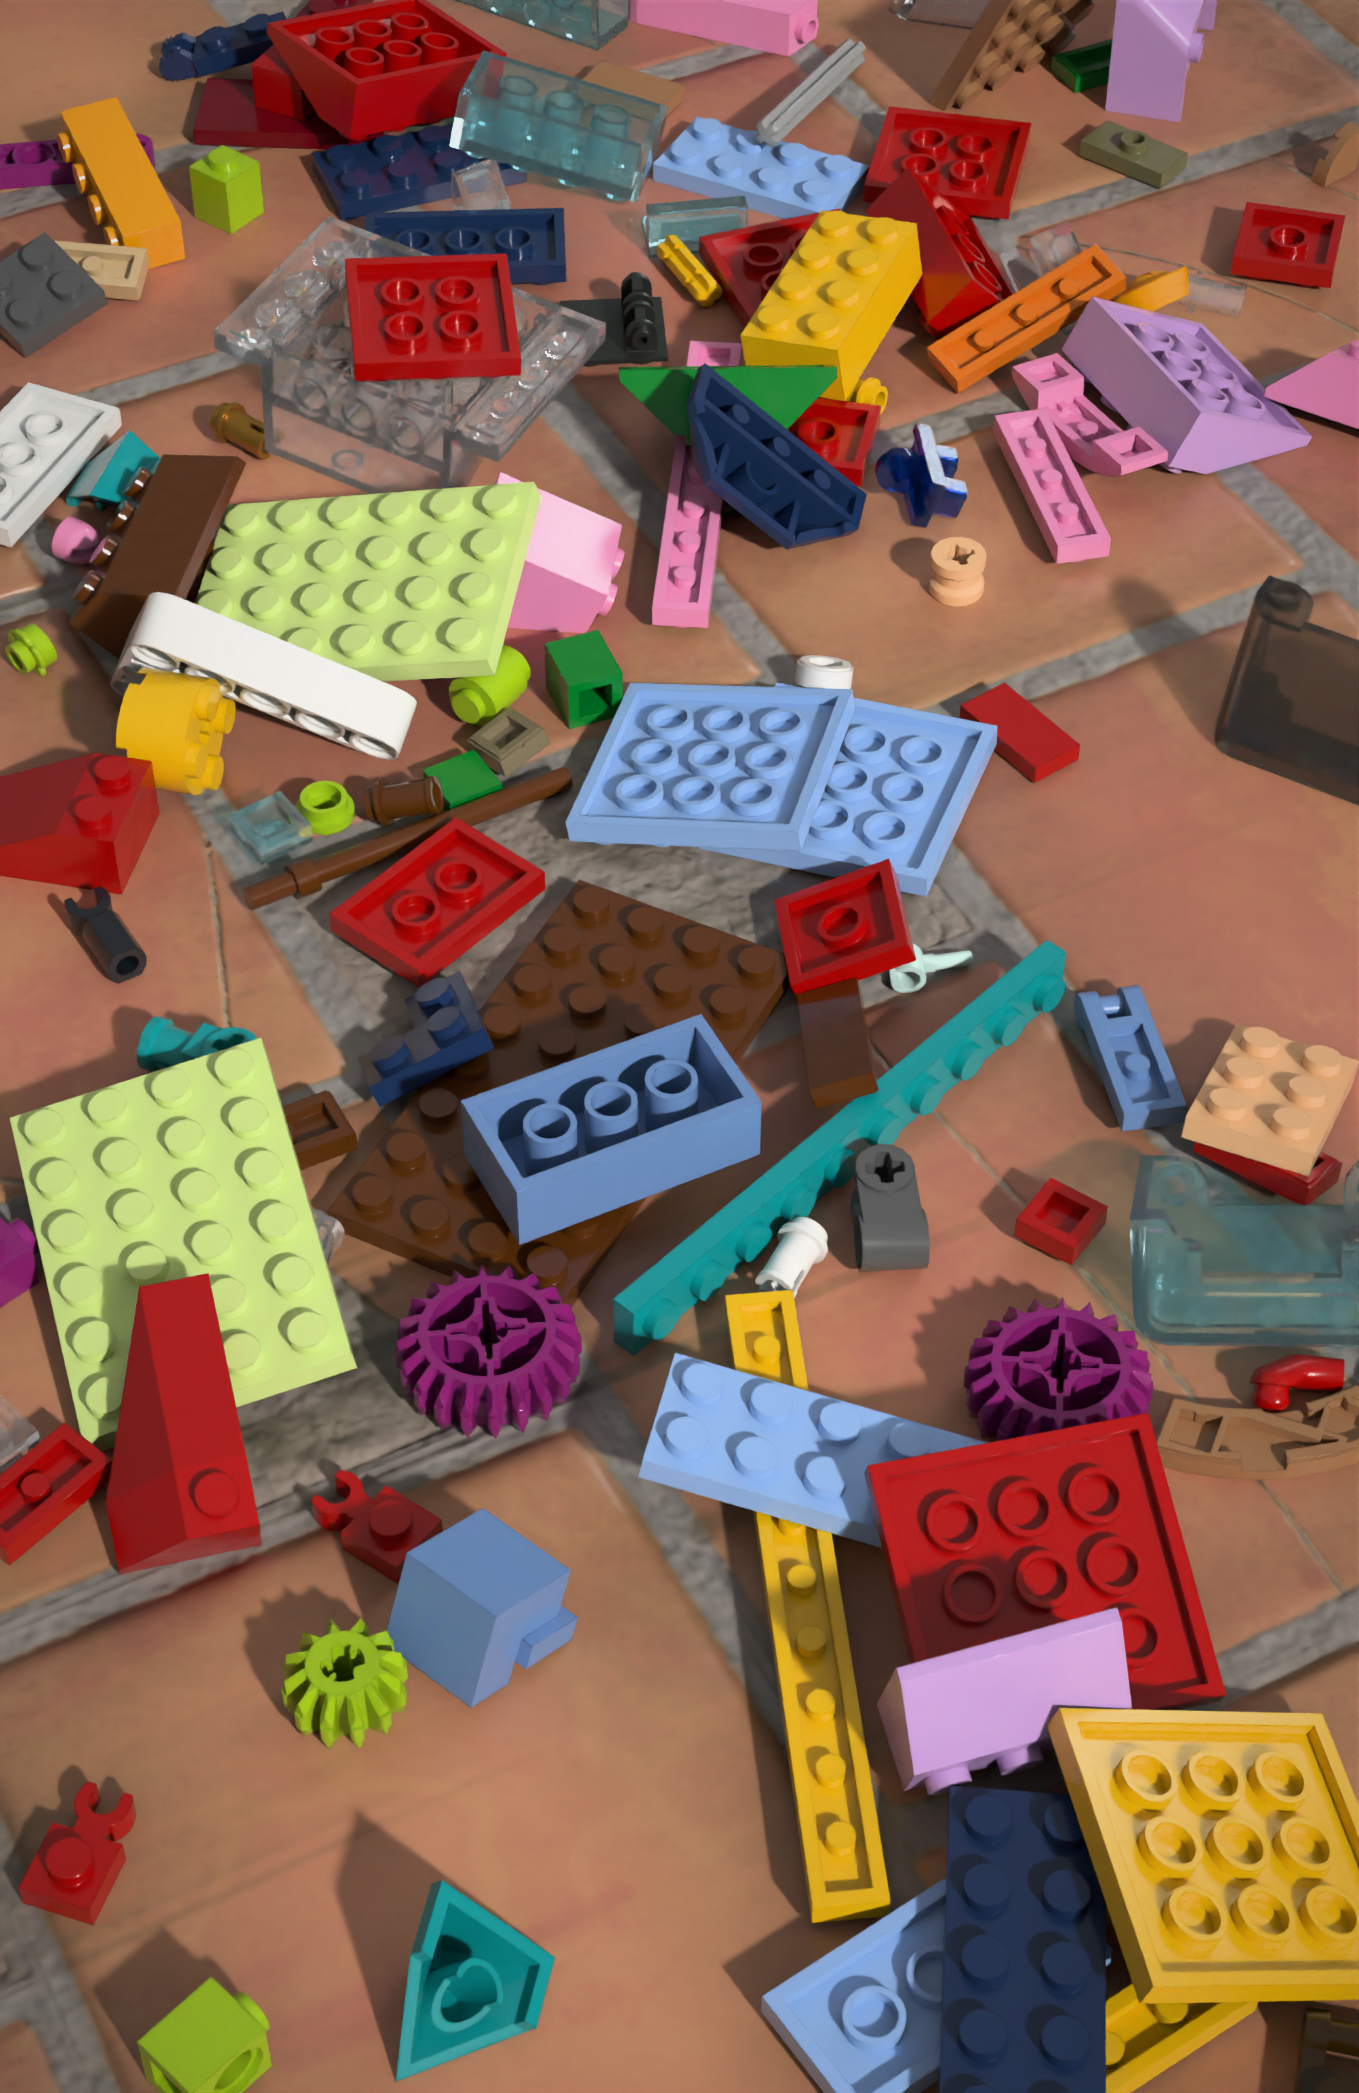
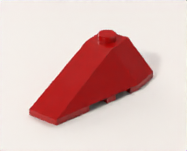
M209 1273L140 1286L138 1290L106 1498L119 1575L262 1545L255 1497Z

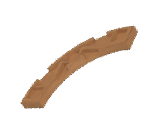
M1354 1384L1332 1395L1305 1402L1300 1410L1273 1414L1264 1412L1261 1408L1220 1407L1170 1397L1155 1437L1163 1467L1184 1473L1216 1478L1265 1480L1296 1478L1330 1472L1359 1463V1386Z

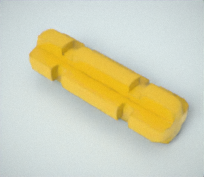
M676 235L666 236L665 241L657 245L656 254L702 307H711L714 300L721 298L722 287Z

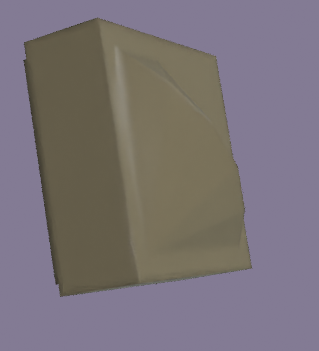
M511 707L507 708L466 740L470 751L475 749L489 767L505 777L550 744L543 727Z

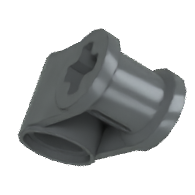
M878 1144L869 1146L856 1159V1189L852 1193L850 1207L854 1226V1249L858 1271L928 1268L930 1255L928 1222L926 1213L921 1207L915 1165L912 1158L903 1149L894 1145Z

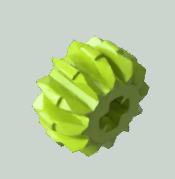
M330 1618L325 1628V1636L318 1637L302 1632L301 1641H299L300 1652L286 1654V1660L283 1664L285 1681L284 1686L281 1688L283 1704L288 1709L289 1714H294L296 1727L301 1731L302 1736L320 1731L322 1742L330 1749L341 1735H350V1739L360 1749L365 1740V1731L367 1729L388 1735L389 1728L392 1725L391 1714L404 1712V1706L407 1703L405 1680L408 1679L407 1662L405 1658H402L401 1652H395L394 1641L390 1638L387 1630L369 1636V1628L360 1618L349 1631H340L338 1625Z

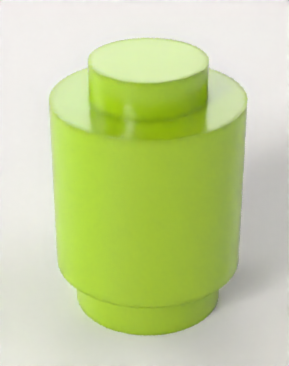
M503 645L495 675L456 677L449 686V697L456 715L467 723L484 727L509 708L526 691L527 681L531 676L527 660L516 649Z

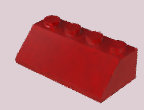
M907 167L866 209L869 217H888L896 221L917 224L922 276L908 299L921 310L922 313L918 316V320L936 339H940L943 335H948L1015 293L971 217Z

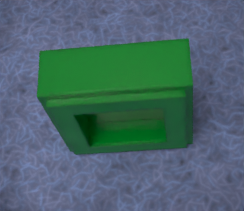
M475 749L422 769L423 779L429 776H436L439 779L444 797V811L503 789L501 781Z

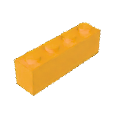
M117 97L60 111L63 132L57 134V142L61 156L65 163L73 162L72 172L80 194L88 192L87 200L91 216L96 225H104L103 233L106 245L147 248L150 259L148 269L185 259L181 221Z

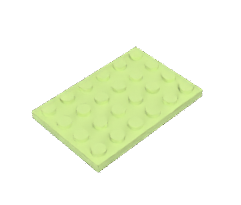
M535 482L227 505L214 542L213 555L209 558L195 604L382 682L495 675L541 495Z
M262 1038L10 1118L81 1436L99 1450L105 1451L115 1446L140 1286L209 1273L236 1407L357 1368Z

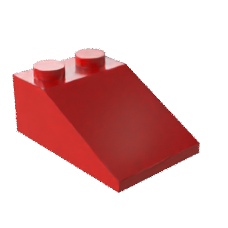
M94 752L1 776L0 876L94 890V888L101 886L108 893L122 895L160 814L152 761Z

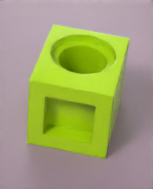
M210 1977L137 2041L146 2080L159 2093H243L272 2066L266 2032L270 2029V2024L265 2014L248 1995L239 1991L232 1997L218 1982Z

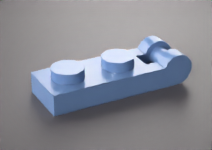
M1140 986L1119 987L1117 994L1099 996L1096 991L1076 993L1074 997V1011L1077 1025L1080 1030L1085 1032L1121 1132L1184 1123L1187 1105Z

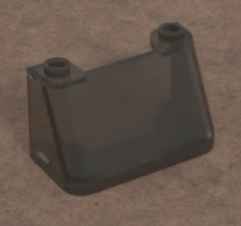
M1269 575L1258 589L1253 601L1216 720L1215 745L1223 754L1233 759L1359 806V640L1309 623L1314 606L1312 596L1294 582L1284 581Z

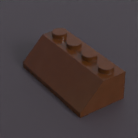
M163 454L149 471L142 466L138 468L123 490V494L129 497L128 501L124 500L118 506L106 525V528L113 532L112 535H107L101 541L90 558L89 562L96 567L95 570H91L85 575L72 596L79 603L69 624L111 654L120 658L129 632L148 595L154 592H162L186 599L246 462L238 456Z

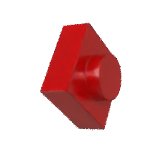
M1050 1177L1016 1218L1014 1236L1073 1265L1106 1224L1108 1206Z

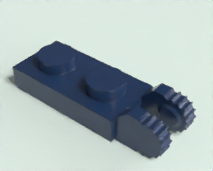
M284 12L272 15L257 14L247 19L244 23L227 28L222 26L212 27L201 35L196 36V38L186 33L177 34L174 38L170 36L169 39L166 38L162 45L161 53L163 55L159 63L160 73L163 75V78H167V81L172 80L173 82L174 80H185L195 76L202 77L252 63L274 45L266 32L267 23L286 20Z

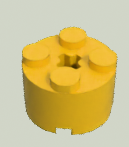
M147 667L141 668L137 673L144 677L142 683H129L122 700L117 723L116 748L127 750L128 758L152 761L156 789L189 795H200L205 789L216 791L222 782L224 761L219 756L223 734L231 732L235 721L236 707L234 700L224 698L221 695V686L214 678Z

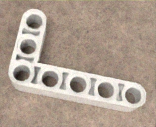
M154 592L148 595L129 632L110 682L113 690L124 697L129 683H142L144 677L137 672L143 667L214 678L221 686V695L367 755L385 760H394L399 757L417 706V701L414 697L397 687L185 599L162 592Z

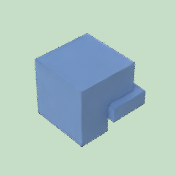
M482 1508L406 1553L387 1627L389 1636L394 1641L395 1652H401L402 1657L472 1708L509 1684L515 1662L527 1669L572 1640L578 1617L561 1605L571 1570Z

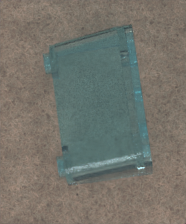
M1141 1155L1130 1216L1133 1315L1136 1326L1145 1337L1155 1343L1165 1345L1359 1347V1161L1353 1164L1346 1174L1344 1205L1209 1204L1207 1177L1197 1163L1186 1157L1175 1155Z

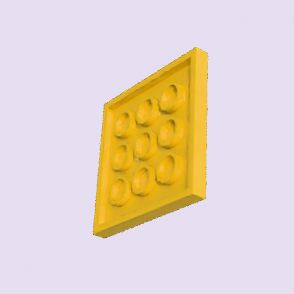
M1059 1708L1048 1723L1047 1728L1139 2004L1359 2000V1805L1322 1713Z

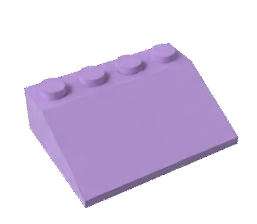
M1091 297L1061 349L1076 365L1075 369L1084 376V381L1094 385L1102 394L1100 398L1102 403L1109 409L1121 414L1129 423L1127 426L1128 430L1140 426L1168 451V461L1159 463V465L1171 472L1180 474L1183 470L1209 474L1305 447L1312 439V436L1279 402L1264 397L1265 387L1202 323Z

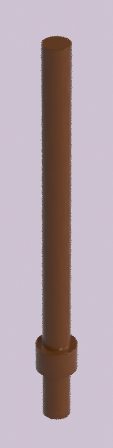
M563 766L321 859L312 861L309 857L290 863L284 866V873L244 887L243 896L249 909L253 911L292 895L296 899H301L322 890L323 883L416 848L455 817L472 827L569 790L573 786L571 775L567 768Z

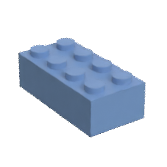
M702 1014L461 1100L464 1154L516 1241L521 1245L760 1155L762 1101Z

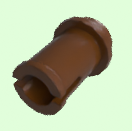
M436 776L390 784L383 778L376 780L373 786L366 787L364 790V808L368 819L371 822L379 821L383 826L392 825L394 820L398 818L426 814L436 815L440 814V811L443 810V791L440 781Z

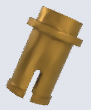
M226 402L221 403L216 407L210 418V429L215 432L217 440L223 443L232 441L262 460L270 457L269 452L262 449V447L274 453L279 444V430L246 414L244 406L237 402L230 404Z

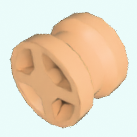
M949 537L940 540L933 546L930 558L933 571L929 578V591L936 601L944 605L958 607L973 604L982 597L984 578L981 573L985 569L987 555L980 543L970 538Z

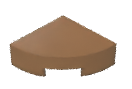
M1352 121L1343 125L1333 134L1332 137L1338 140L1329 151L1325 160L1318 157L1311 181L1323 188L1357 169L1359 125Z

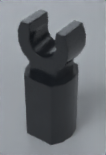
M101 886L94 888L96 906L90 909L79 908L72 898L64 900L68 925L75 932L82 934L86 944L112 981L119 984L143 973L147 957L118 913L113 911L111 896L106 889Z

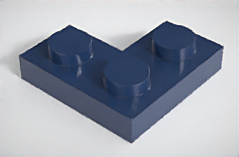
M460 971L447 978H436L425 983L417 990L415 995L404 1000L415 1029L402 1036H391L381 1040L373 1046L369 1053L358 1058L368 1088L379 1107L494 1048L472 993Z

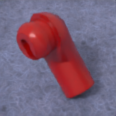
M1287 1354L1254 1370L1249 1382L1254 1384L1251 1401L1256 1408L1284 1411L1289 1405V1388L1331 1393L1339 1392L1342 1390L1344 1382V1359L1302 1354Z

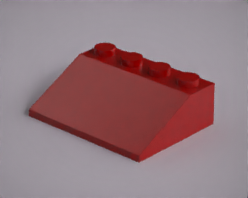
M385 0L267 23L266 32L320 119L339 131V134L346 139L363 140L367 138V135L385 131L400 132L408 126L421 123L436 124L444 118L458 115L471 116L476 115L480 110L499 107L507 53L427 0Z

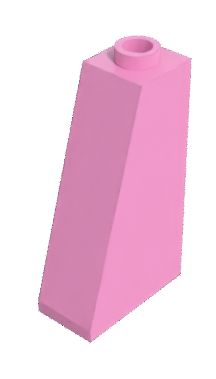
M630 0V21L645 26L789 57L816 38L819 26L817 18L818 0Z

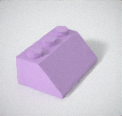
M1117 1607L896 1668L877 1702V1706L904 1791L926 1786L928 1795L936 1796L948 1793L950 1786L965 1787L972 1783L971 1772L998 1765L1000 1774L1004 1776L1023 1772L1042 1764L1045 1761L1042 1752L1054 1749L1047 1726L1059 1708L1132 1709L1123 1627Z

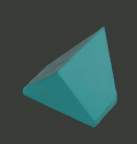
M129 430L86 464L66 496L67 505L78 507L83 498L93 497V501L97 505V511H103L108 506L120 505L124 500L128 501L129 497L123 494V490L130 478L141 466L149 471L160 457Z
M443 1880L431 1884L410 1954L395 2082L523 2032L536 2029L555 1957Z

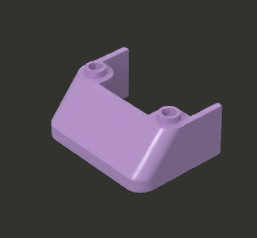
M1117 0L1105 111L1180 122L1186 76L1191 62L1199 63L1203 49L1204 34L1197 33V28L1213 31L1217 0Z

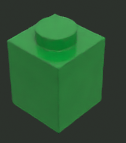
M599 630L544 643L546 688L568 728L573 729L614 718L623 699V672Z

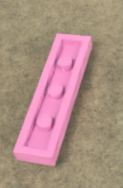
M1046 408L994 415L993 434L1056 564L1080 562L1086 559L1109 556L1111 538Z

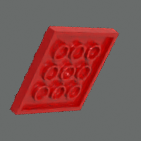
M1149 1413L867 1466L864 1473L910 1664L1117 1607L1123 1627L1132 1709L1181 1710L1220 1702L1226 1696Z

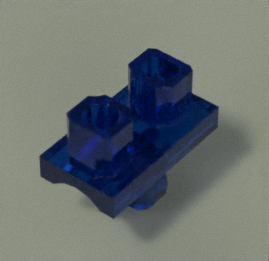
M916 423L913 429V446L910 449L898 447L889 449L877 460L875 473L878 484L883 489L890 492L903 493L911 525L926 528L933 513L956 518L967 499L968 491L965 481L953 479L959 461L956 448L936 444L931 426Z

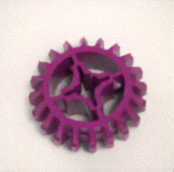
M482 1264L476 1277L465 1278L454 1270L449 1286L430 1281L429 1289L426 1292L427 1298H412L411 1307L408 1309V1317L400 1318V1326L397 1330L398 1347L395 1348L396 1367L400 1369L401 1386L405 1390L407 1397H414V1404L418 1408L420 1415L435 1414V1420L438 1421L441 1430L458 1421L467 1438L477 1426L488 1427L495 1439L502 1425L513 1424L524 1433L528 1424V1416L532 1415L548 1421L549 1414L552 1411V1403H566L567 1395L570 1393V1384L577 1382V1376L580 1373L579 1354L582 1353V1340L576 1326V1317L572 1312L571 1305L562 1304V1299L556 1287L541 1289V1283L538 1281L535 1273L519 1281L516 1280V1275L513 1273L510 1265L500 1276L489 1275ZM486 1342L491 1343L492 1359L486 1358Z
M1063 1296L1055 1308L1045 1309L1034 1298L1026 1314L1009 1306L1006 1314L1003 1315L1002 1322L988 1320L987 1326L983 1330L982 1338H975L974 1345L970 1348L969 1366L965 1367L963 1386L966 1388V1406L969 1410V1417L978 1419L977 1426L980 1429L981 1438L997 1437L996 1441L1148 1413L1150 1406L1148 1402H1151L1154 1383L1151 1381L1152 1374L1149 1373L1150 1363L1147 1359V1351L1137 1349L1138 1342L1136 1341L1135 1331L1118 1332L1119 1325L1117 1324L1115 1314L1102 1319L1095 1318L1090 1302L1080 1311L1068 1309ZM1055 1375L1060 1378L1059 1390H1062V1393H1057V1379L1054 1378Z

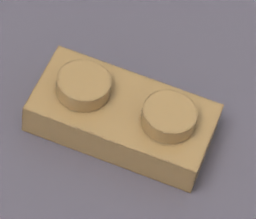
M55 241L104 290L106 298L140 301L150 264L147 248Z

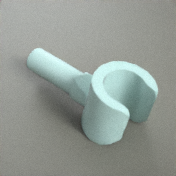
M913 944L916 961L890 969L891 985L895 991L901 993L918 991L926 983L927 972L972 965V952L966 950L936 955L933 953L923 955L920 947Z

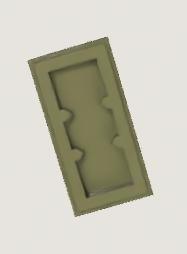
M1108 120L1080 141L1079 156L1158 189L1162 188L1186 168L1188 157L1187 152L1150 138L1144 132L1131 130Z

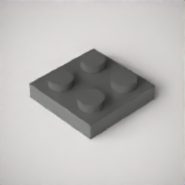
M46 232L0 261V333L24 358L108 304L104 290Z

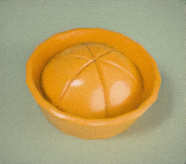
M1183 266L1172 272L1153 270L1140 275L1126 285V290L1120 296L1110 301L1155 311L1190 294L1188 267Z

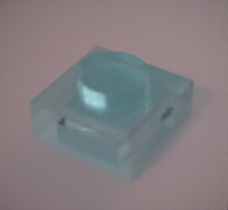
M281 791L229 814L231 833L261 866L313 842L311 823Z

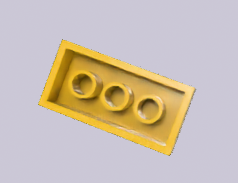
M821 210L740 335L745 366L833 364L837 367V379L819 397L846 401L922 276L917 224L896 221L888 217L874 218L847 214L843 211Z

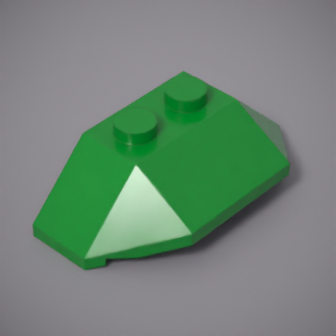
M833 364L709 366L786 429L837 379V367ZM701 366L618 367L619 381L674 435H684V444L691 445L687 402L697 370Z

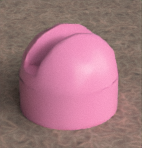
M67 517L55 531L52 540V552L55 557L70 564L83 565L89 563L100 541L98 532L90 524L76 517Z

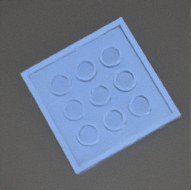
M776 682V684H775V686H774V687L802 688V687H797V686H792V685H787V684H782V683H777V682ZM854 698L855 710L801 851L771 852L760 849L737 848L716 850L709 847H698V849L835 878L889 859L897 874L900 891L927 897L997 745V726Z
M630 683L565 822L569 841L595 842L601 845L621 843L653 845L656 847H709L716 850L737 848L760 849L771 852L801 851L855 710L853 689Z

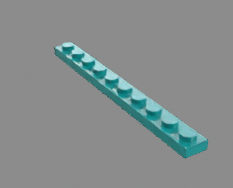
M1048 940L1042 943L877 1080L879 1091L851 1101L613 1299L614 1342L635 1356L652 1340H660L666 1337L684 1313L700 1300L706 1301L712 1298L720 1290L725 1279L746 1261L753 1262L765 1252L770 1241L778 1235L782 1225L792 1222L797 1217H807L815 1203L831 1189L846 1185L855 1174L856 1159L863 1150L878 1144L892 1145L898 1138L901 1130L919 1115L926 1116L931 1113L946 1092L959 1081L971 1079L979 1071L984 1060L1002 1045L1007 1047L1014 1043L1029 1022L1041 1012L1048 1013L1053 1010L1062 999L1066 989V982L1063 978L1067 952Z

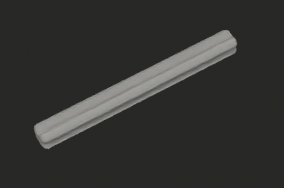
M849 38L834 50L756 124L759 132L755 136L759 144L766 142L770 147H774L864 62L865 58L862 54L866 49L864 43L860 41L856 44Z

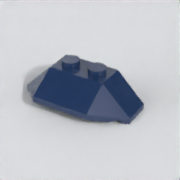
M706 363L699 367L687 402L693 464L704 485L785 549L840 538L857 531L867 494Z

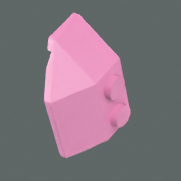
M1351 341L1349 345L1345 344L1267 386L1264 397L1359 429V341Z

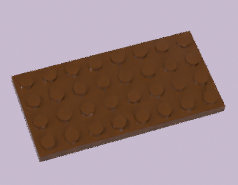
M579 879L479 1010L494 1048L421 1086L327 1210L329 1228L449 1277H452L454 1270L465 1278L476 1277L481 1264L489 1275L500 1276L510 1265L513 1273L516 1275V1280L519 1281L535 1273L538 1281L541 1283V1289L556 1287L562 1299V1304L571 1305L572 1308L646 1198L519 1245L464 1154L461 1100L702 1014L737 1065L791 986L785 954Z

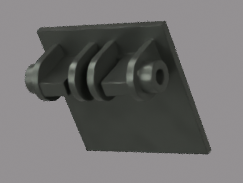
M630 273L622 281L621 298L560 301L565 366L581 365L594 367L600 364L615 363L644 365L651 362L668 361L661 297H652L651 281L642 273Z

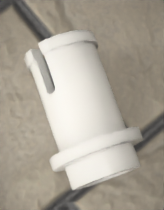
M797 1217L792 1222H787L781 1226L777 1235L779 1244L764 1269L758 1273L755 1279V1283L760 1285L758 1288L760 1292L793 1290L795 1299L797 1290L812 1265L823 1261L828 1252L826 1243L828 1240L827 1232L819 1223L806 1217Z

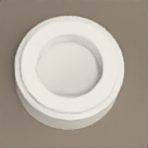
M820 655L803 656L797 660L794 681L805 688L851 689L854 667L849 662L835 657Z

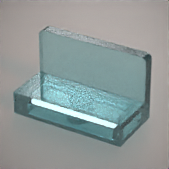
M745 196L646 204V216L641 218V227L649 258L659 257L656 254V247L659 243L664 242L668 235H676L692 254H699V237L748 227V205Z

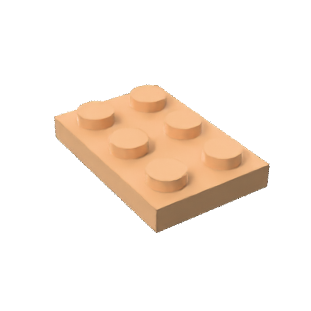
M1236 1024L1186 1115L1181 1137L1309 1177L1352 1087L1359 1060L1342 1056L1338 1051L1327 1046H1309L1279 1037L1277 1033L1267 1028L1245 1027Z

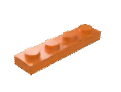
M1094 244L928 346V360L957 393H960L1078 320L1091 297L1109 301L1125 291L1127 277Z

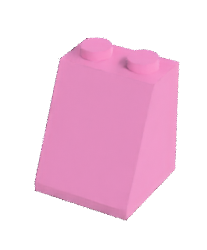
M500 472L494 485L522 483V481ZM538 489L541 501L507 628L587 633L597 614L604 617L608 614L617 593L618 586L611 583V581L617 575L625 554V550L618 548L622 525Z

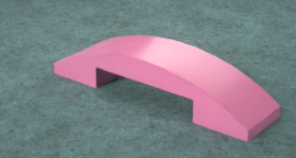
M1058 353L1012 366V377L1029 409L1046 408L1069 456L1083 467L1104 476H1121L1168 461V451L1140 426L1123 431L1083 395L1084 376Z

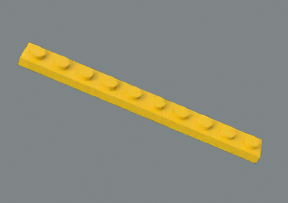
M793 1290L725 1295V1319L732 1368L740 1372L809 1391ZM753 1511L811 1923L884 1917L890 1911V1894L832 1533Z

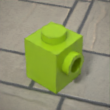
M221 145L189 166L195 218L229 234H233L264 213L259 161L232 148Z

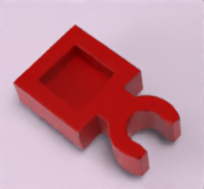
M339 1470L334 1475L336 1492L347 1499L340 1503H330L316 1494L311 1499L314 1520L325 1529L342 1531L343 1550L399 1584L406 1553L443 1532L442 1519L387 1485L374 1498H371L364 1493L363 1484L356 1475L345 1470Z
M89 1781L85 1783L75 1797L74 1809L77 1821L74 1827L70 1828L52 1822L18 1887L22 1902L94 1925L126 1861L123 1844L115 1841L127 1835L135 1823L136 1809L132 1794L124 1792L119 1799L118 1806L112 1812L97 1814L94 1812L100 1801L97 1784Z

